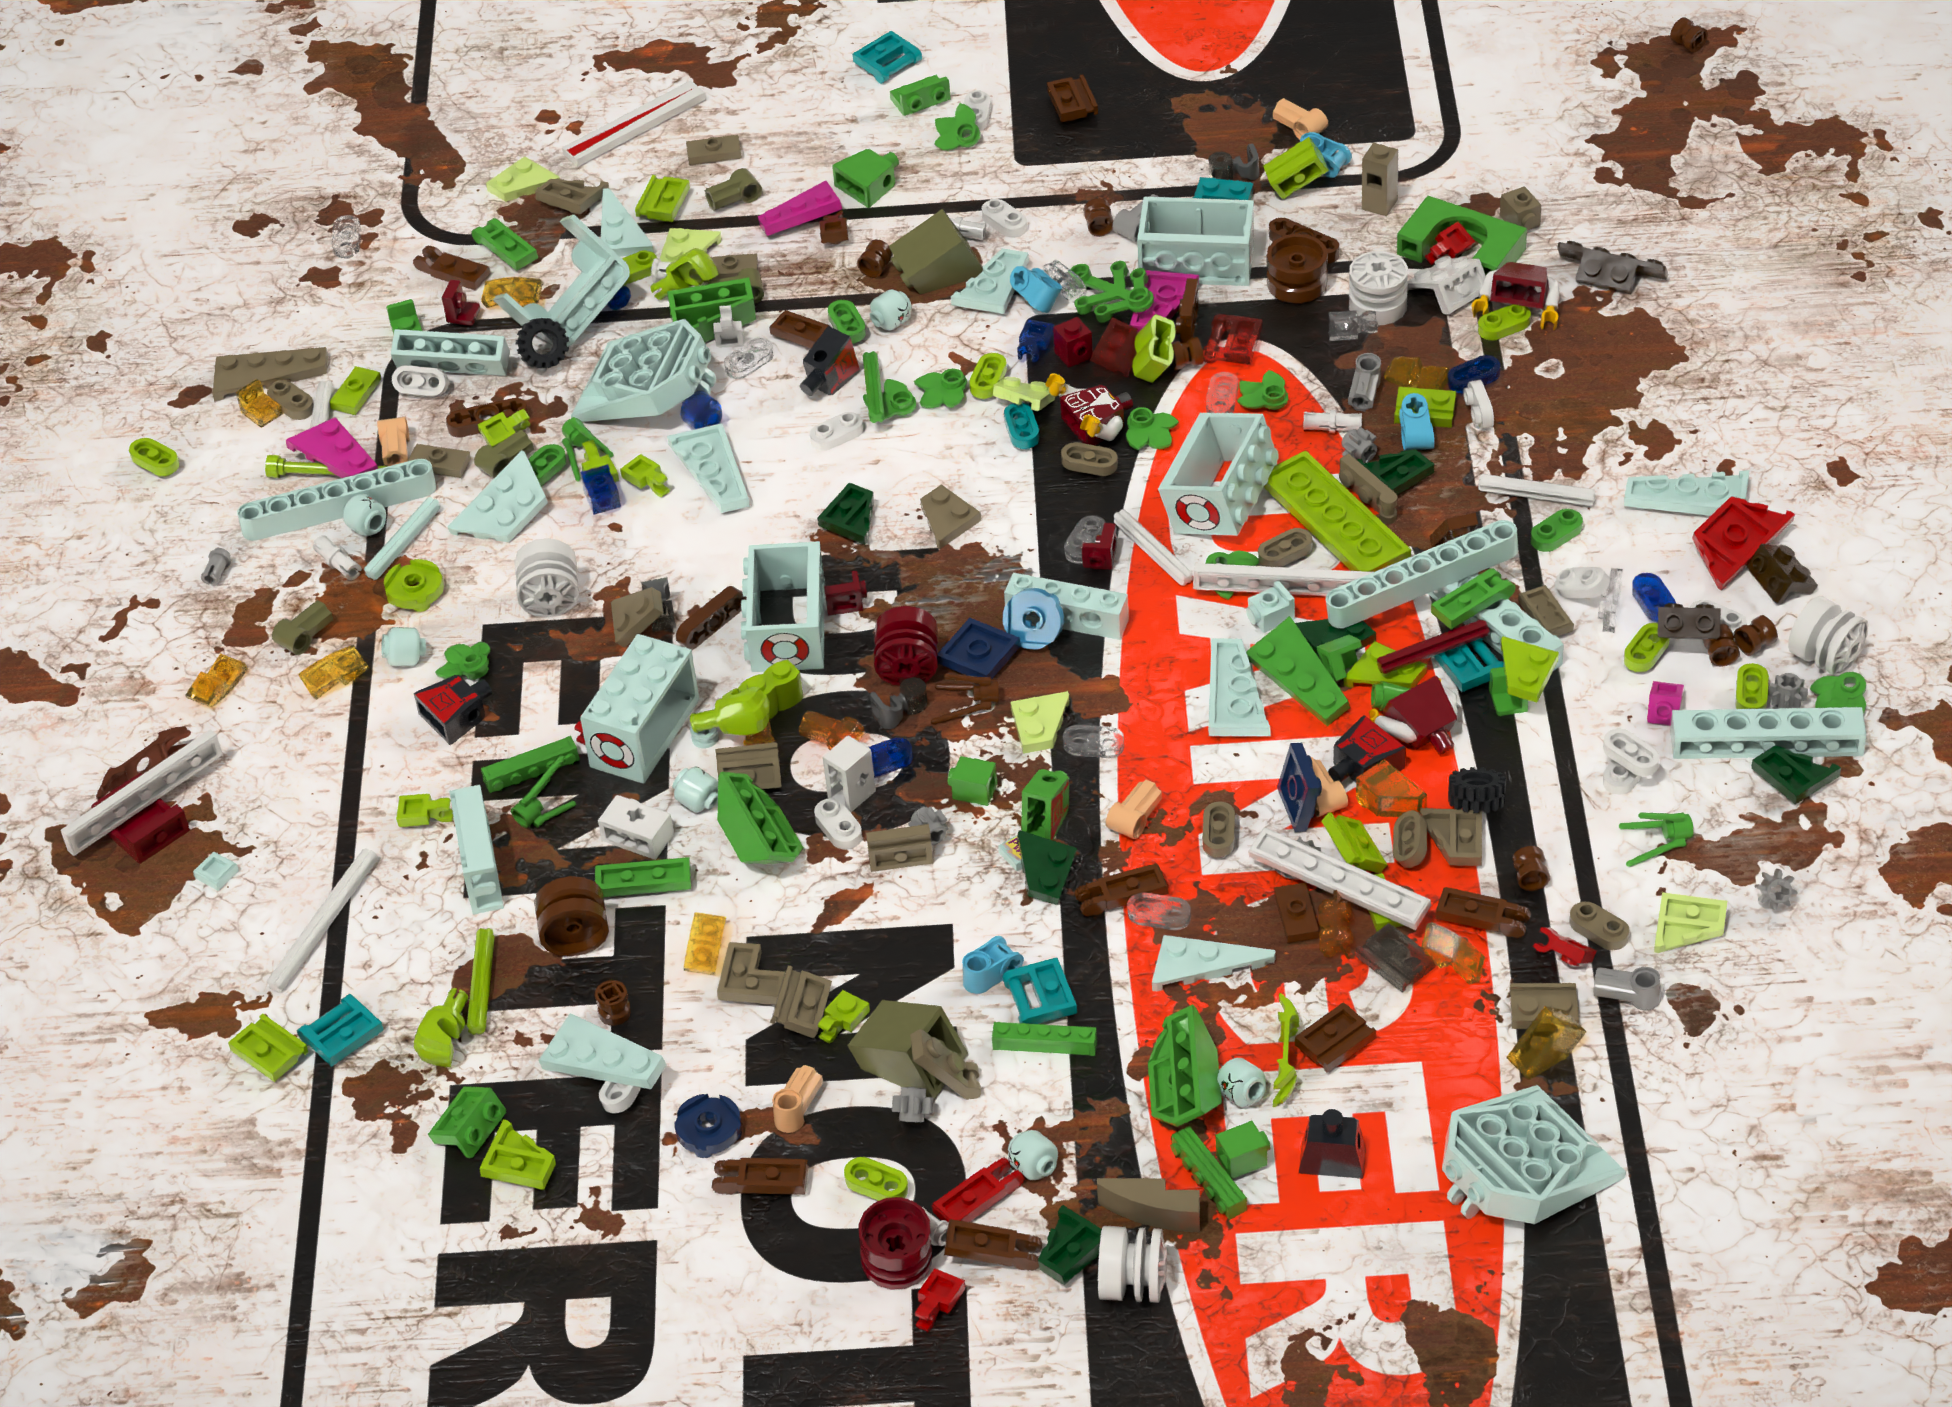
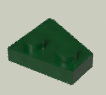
M849 482L817 517L818 526L866 545L874 506V492Z
M1328 619L1295 623L1318 657L1317 646L1346 635H1351L1361 640L1362 647L1355 649L1356 652L1372 644L1374 641L1376 642V632L1364 621L1345 628L1332 626Z
M1777 745L1752 759L1751 769L1795 805L1838 778L1841 772V767L1832 763L1830 768L1813 763L1814 757L1802 753L1796 754L1789 749Z
M1062 1205L1058 1210L1059 1220L1055 1229L1051 1228L1047 1237L1048 1243L1041 1251L1038 1264L1042 1272L1065 1285L1099 1255L1102 1229Z

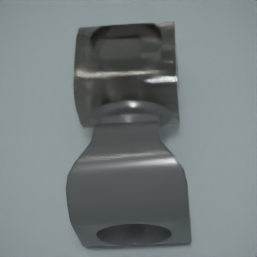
M1248 144L1247 164L1242 162L1240 156L1232 159L1231 155L1226 152H1216L1210 155L1208 158L1209 178L1234 180V174L1238 173L1241 177L1250 180L1258 179L1259 156L1254 144Z
M668 577L641 582L642 590L653 587L661 592L663 614L651 624L652 632L676 628L672 600H668L670 598Z
M916 677L903 680L900 684L899 696H890L891 707L886 706L876 692H871L870 699L873 717L881 727L894 729L903 718V710L908 715H915L925 710L927 707V688L925 682Z

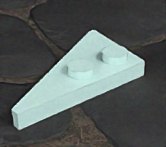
M610 188L603 189L601 240L620 257L629 256L642 250L654 253L652 242Z
M1163 935L1152 979V991H1162V985L1183 981L1184 985H1188L1201 979L1209 980L1231 975L1232 969L1251 965L1252 970L1265 967L1267 964L1275 963V950Z

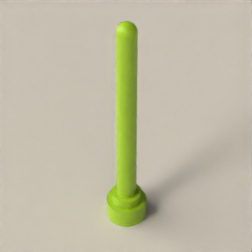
M267 455L265 462V473L269 478H280V475H286V473L335 475L328 471L327 466L322 463L287 461L286 458H281L280 455ZM378 466V469L388 466Z

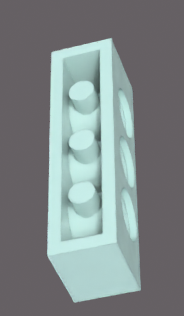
M399 329L394 330L391 357L396 368L407 365L437 368L449 373L506 376L510 350L504 336Z
M1019 573L1012 574L1004 592L1005 606L1015 594L1024 589H1043L1050 594L1056 595L1060 601L1064 615L1062 629L1121 640L1129 621L1128 594ZM1034 611L1030 615H1026V619L1031 620L1033 624L1040 621V617Z

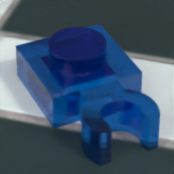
M1027 319L1019 336V345L1017 347L1018 359L1021 360L1024 354L1030 353L1032 362H1036L1039 359V349L1046 350L1053 337L1054 324Z

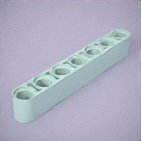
M415 459L248 502L239 507L237 516L244 538L255 541L342 519L345 505L352 497L358 494H366L381 503L383 507H388L431 495L436 490V482L430 461Z
M1509 520L1496 521L1329 591L1325 599L1329 623L1336 628L1351 626L1515 557L1518 553L1516 525Z

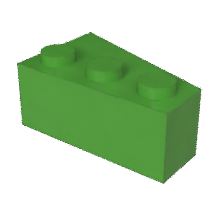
M749 277L667 291L672 322L686 319L702 336L704 342L715 338L713 323H720L721 314L719 306L731 305L733 321H741L742 326L756 320L754 297Z

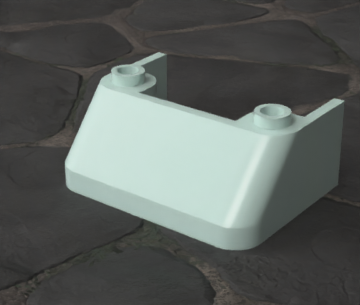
M575 215L562 218L560 223L579 240L572 250L571 259L581 273L547 312L536 303L527 304L522 307L507 293L497 295L493 299L521 326L530 322L529 320L538 318H550L555 322H559L561 324L560 327L565 328L567 332L565 333L566 337H569L567 347L571 346L627 281L630 273L627 263ZM540 332L536 334V336L552 345V339L547 333Z

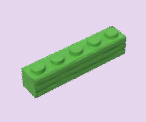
M570 735L481 768L483 781L489 793L502 790L505 787L519 784L524 780L546 773L560 756H564L565 760L558 768L579 761L578 749Z
M994 1022L993 1050L1095 1056L1096 1027Z
M1188 1126L1172 1134V1144L1170 1147L1173 1154L1181 1158L1185 1169L1192 1172L1198 1185L1201 1184L1205 1189L1207 1197L1215 1201L1219 1212L1225 1214L1230 1220L1247 1211V1197L1192 1128Z

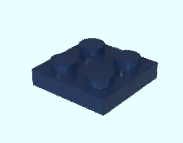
M969 618L938 652V664L967 676L990 677L993 679L1021 647L1020 637Z
M1302 742L1290 743L1277 785L1294 832H1307L1310 819L1315 814L1314 806L1317 797L1322 792L1321 781L1314 773L1311 756L1307 755Z

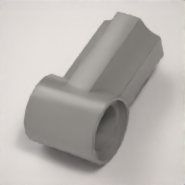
M1152 194L1150 197H1159V196H1157V195H1155V194ZM1143 201L1131 211L1126 209L1119 211L1113 221V230L1137 242Z
M1364 353L1356 359L1355 374L1348 397V404L1357 411L1365 412L1368 408L1373 407L1376 391L1381 379V359L1376 354Z
M1639 967L1633 972L1597 968L1593 988L1594 996L1631 1001L1637 1009L1651 1010L1660 1003V974L1651 967Z

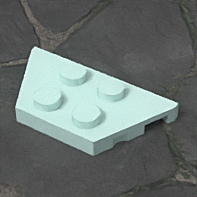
M521 450L447 526L452 535L458 536L459 532L473 534L475 538L479 539L493 538L496 541L510 543L548 503L525 452Z

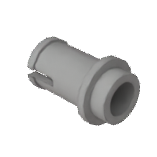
M215 548L208 555L209 561L204 572L201 574V580L208 585L211 578H213L211 586H216L225 567H228L231 563L230 553L223 548Z

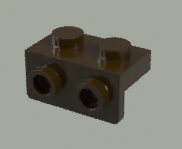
M1761 543L1747 565V569L1776 604H1782L1790 592L1812 594L1818 586L1810 576V570L1801 565L1795 557V552L1786 545L1781 544L1777 546Z
M1677 603L1665 604V607H1658L1657 635L1659 638L1717 640L1720 638L1721 608H1714V605L1698 604L1696 608L1683 607V604Z

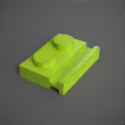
M652 175L635 207L636 217L647 215L648 219L673 222L690 189L689 180L666 176L663 179H658L656 175Z
M1399 387L1394 423L1400 424L1399 412L1403 399L1408 394L1418 393L1428 403L1432 426L1452 428L1456 391Z
M1330 812L1323 818L1321 822L1346 863L1353 864L1364 871L1368 870L1376 873H1381L1388 865L1361 821L1341 815L1335 818Z
M262 1013L259 1016L260 1019L255 1024L251 1022L231 1039L228 1045L230 1051L275 1082L298 1062V1058L302 1054L307 1055L309 1051L307 1044Z

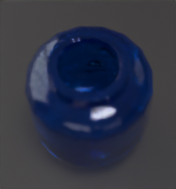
M696 391L682 402L680 410L681 419L693 429L720 424L722 420V406L706 392Z

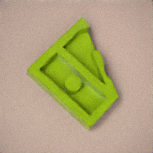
M1502 636L1501 652L1504 659L1503 666L1506 675L1507 693L1537 703L1558 662L1559 652Z
M1374 641L1348 671L1347 677L1344 678V686L1353 688L1354 683L1373 685L1384 681L1411 689L1427 673V664L1419 661L1383 674L1378 669L1377 659L1396 650Z
M503 1120L480 1166L481 1177L544 1190L556 1162L553 1154L545 1148L538 1147L535 1141L528 1135H520L513 1129L512 1123L508 1120Z

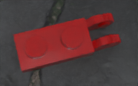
M1005 1157L998 1159L997 1162L995 1161L987 1168L983 1167L935 1201L932 1205V1211L941 1221L946 1220L949 1223V1220L953 1219L970 1222L1004 1198L1006 1194H1011L1024 1183L1025 1176L1019 1170H1015L1001 1179L1002 1176L1008 1173L1011 1165Z

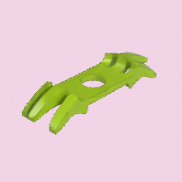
M1279 993V1002L1284 1012H1278V1020L1281 1023V1033L1278 1041L1284 1042L1283 1059H1277L1279 1063L1278 1077L1274 1081L1273 1089H1280V1091L1275 1096L1272 1107L1283 1104L1289 1098L1295 1088L1297 1079L1295 1068L1288 1063L1289 1039L1292 1036H1296L1298 1032L1297 1027H1299L1300 1021L1295 1006L1282 993Z

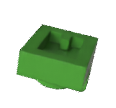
M412 299L386 306L393 335L395 329L422 331Z

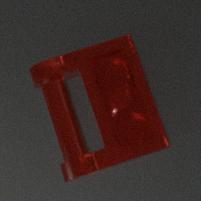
M1226 314L1215 315L1211 324L1213 329L1208 344L1202 350L1204 362L1215 363L1218 360L1251 365L1263 328L1262 319ZM1230 329L1225 347H1220L1219 343L1223 332Z

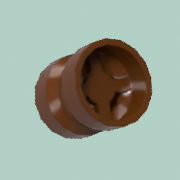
M1686 17L1680 18L1674 24L1670 33L1671 40L1678 44H1684V47L1691 52L1700 50L1708 37V32L1705 28L1699 25L1694 26L1693 21Z
M1101 198L1088 201L1083 208L1088 231L1090 234L1099 237L1109 234L1113 230L1114 221L1109 203Z
M878 239L872 240L867 245L865 252L858 258L857 266L864 275L872 278L879 277L884 271L885 265L893 257V253L886 242Z
M1198 337L1190 338L1184 343L1179 341L1171 343L1174 351L1172 361L1174 370L1183 369L1188 364L1193 366L1203 364V351Z
M1760 615L1753 619L1750 625L1746 624L1737 628L1734 631V638L1739 649L1744 654L1751 656L1759 652L1761 646H1769L1776 642L1778 633L1773 622L1767 616Z
M1720 624L1719 639H1702L1704 646L1708 649L1709 659L1715 666H1728L1734 663L1740 656L1732 630L1726 624Z
M1526 846L1514 853L1512 861L1517 871L1519 886L1527 891H1536L1544 888L1550 881V874L1547 866H1545L1546 859L1543 850L1536 846Z
M609 980L600 984L595 990V1000L600 1020L609 1026L623 1024L631 1014L625 985L616 980Z

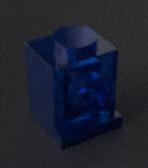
M608 464L580 472L584 494L593 515L621 507L619 491L610 473Z

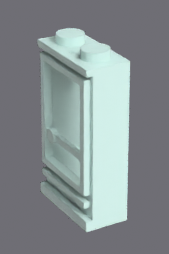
M475 785L450 790L462 870L472 914L504 909L481 786Z

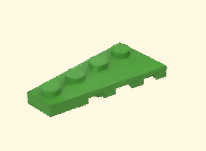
M1290 616L1246 651L1249 662L1326 726H1329L1350 708L1347 698Z

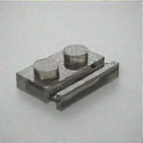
M1390 923L1367 939L1365 945L1356 948V957L1402 993L1406 991V987L1409 984H1415L1436 967L1435 957Z

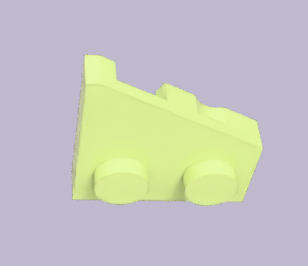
M524 156L489 180L486 186L488 192L507 202L523 195L534 194L537 187L542 186L549 179H560V177Z
M670 228L660 260L663 262H673L694 248L707 253V248L713 243L716 245L721 243V231Z
M1004 377V379L994 384L993 396L1018 405L1022 404V401L1032 403L1031 409L1035 411H1040L1055 400V396L1050 394L1049 387L1044 382L1035 381L1027 384L1021 383V379L1016 377Z
M1068 691L1011 701V711L1023 754L1052 749L1054 747L1057 731L1061 728L1063 722V713L1070 703Z
M1662 892L1654 952L1661 953L1722 936L1728 901Z

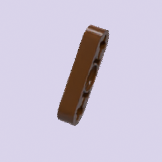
M1275 218L1270 221L1269 239L1272 242L1285 235L1307 234L1318 238L1325 244L1328 251V264L1338 260L1339 242L1336 239L1287 218Z
M510 398L453 411L446 417L448 432L451 436L458 438L479 434L478 424L485 421L481 419L483 416H495L503 412L506 418L522 409L528 414L527 404L521 398Z
M734 586L726 587L679 626L676 632V641L688 649L693 650L742 611L741 601L747 600V597H743V592Z

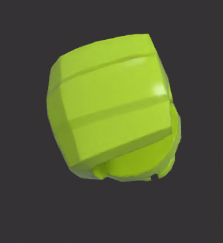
M694 248L681 255L666 267L667 276L651 285V292L653 293L662 288L660 292L654 295L658 300H662L667 296V291L689 288L692 285L700 286L704 281L712 280L718 276L717 267L705 251Z
M751 687L740 693L738 688H735L723 695L722 698L716 700L715 709L692 713L690 715L691 727L695 733L719 727L724 734H756L763 731L769 722L770 701L759 687Z
M457 988L450 989L443 1006L432 1007L426 1012L415 1034L414 1049L422 1061L436 1066L451 1067L454 1055L451 1037L458 1039L465 1026L464 1018L460 1013L468 1001V995L461 989L456 998L454 996Z

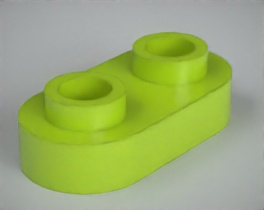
M642 250L622 258L627 263L630 271L627 281L622 286L651 276L652 263L657 256L653 252Z
M1512 304L1481 316L1478 321V334L1486 340H1498L1525 330L1531 323V311L1526 306Z
M988 353L979 359L969 380L970 392L974 397L980 399L993 397L994 384L1004 379L1007 373L1006 358L1003 355Z
M151 438L137 439L129 446L132 462L155 475L169 476L179 468L177 453Z
M1648 623L1642 626L1626 646L1624 664L1628 669L1635 672L1650 670L1668 648L1670 638L1658 637V623Z
M1749 663L1738 669L1736 709L1767 708L1769 674L1765 667Z
M867 1157L854 1158L844 1168L845 1183L852 1191L877 1201L892 1197L905 1198L908 1194L907 1177L898 1169Z

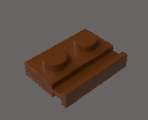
M1080 75V78L1075 80L1069 77L1047 82L1048 94L1061 122L1087 117V113L1091 112L1094 115L1098 114V105L1084 75Z
M1187 278L1183 299H1180V317L1176 319L1175 330L1176 334H1180L1181 343L1194 338L1199 312L1198 279Z
M1343 1002L1296 1035L1295 1046L1316 1064L1320 1063L1324 1067V1071L1328 1073L1376 1039V1029L1366 1025V1021Z

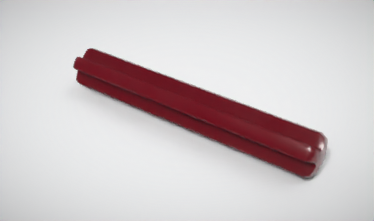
M1478 620L1381 656L1377 659L1378 669L1381 673L1387 674L1486 637L1490 633L1486 621Z

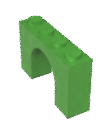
M1427 196L1397 233V255L1422 263L1425 256L1431 252L1430 248L1438 243L1435 240L1437 235L1454 223L1459 222L1470 236L1482 245L1472 259H1480L1485 275L1490 271L1500 269L1507 262H1517L1526 250L1527 228L1431 196Z

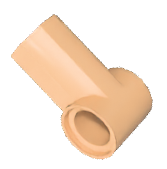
M1283 98L1277 102L1273 110V119L1292 128L1299 140L1305 133L1315 132L1320 134L1328 127L1326 115L1317 108L1307 111Z
M406 416L377 420L384 465L392 466L407 462V442L410 441Z
M1311 757L1312 768L1322 785L1321 795L1317 797L1314 806L1315 816L1320 817L1328 814V812L1331 813L1346 808L1348 806V798L1341 782L1338 780L1333 781L1320 759L1316 760Z
M1152 781L1138 782L1122 803L1115 802L1107 814L1106 827L1132 839H1138L1144 831L1147 817L1162 800V791Z
M803 1065L801 1068H796L784 1089L774 1094L772 1099L775 1126L778 1130L791 1133L803 1126L804 1113L823 1084L822 1075L818 1074L813 1067Z

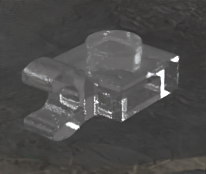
M1357 310L1329 312L1328 334L1330 341L1358 339L1359 332L1375 333L1378 331L1376 311H1365L1360 316L1357 315Z

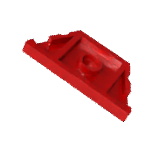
M1733 496L1722 504L1694 531L1692 540L1717 588L1722 591L1749 564L1761 543L1770 544L1794 521L1795 514L1786 510L1785 514L1768 510V505L1749 503L1745 499Z

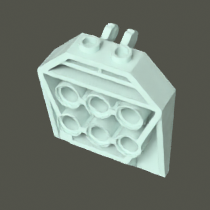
M686 319L607 343L571 414V418L575 417L582 422L657 416L693 394L699 399L706 400L717 378L715 373L707 368L712 357L710 349L706 346L702 336Z
M1538 1085L1460 1108L1451 1113L1445 1140L1442 1171L1450 1181L1454 1182L1447 1192V1199L1453 1205H1458L1467 1195L1468 1198L1462 1204L1460 1210L1467 1219L1474 1217L1479 1209H1481L1489 1216L1536 1224L1625 1178L1626 1171Z

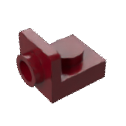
M450 279L442 295L446 321L448 323L473 325L481 309L480 304L466 302L467 296L463 292L462 284L459 280Z
M1104 523L1102 535L1096 536V543L1082 544L1084 568H1113L1117 548L1115 523Z
M857 570L851 571V583L824 586L828 616L863 611L862 599L867 598L865 580L859 581Z

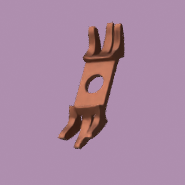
M185 726L161 731L154 742L116 768L110 767L96 794L97 801L109 791H113L139 773H146L187 744H174L189 737L191 731L187 730ZM148 757L149 763L147 767L138 772V763L143 758Z

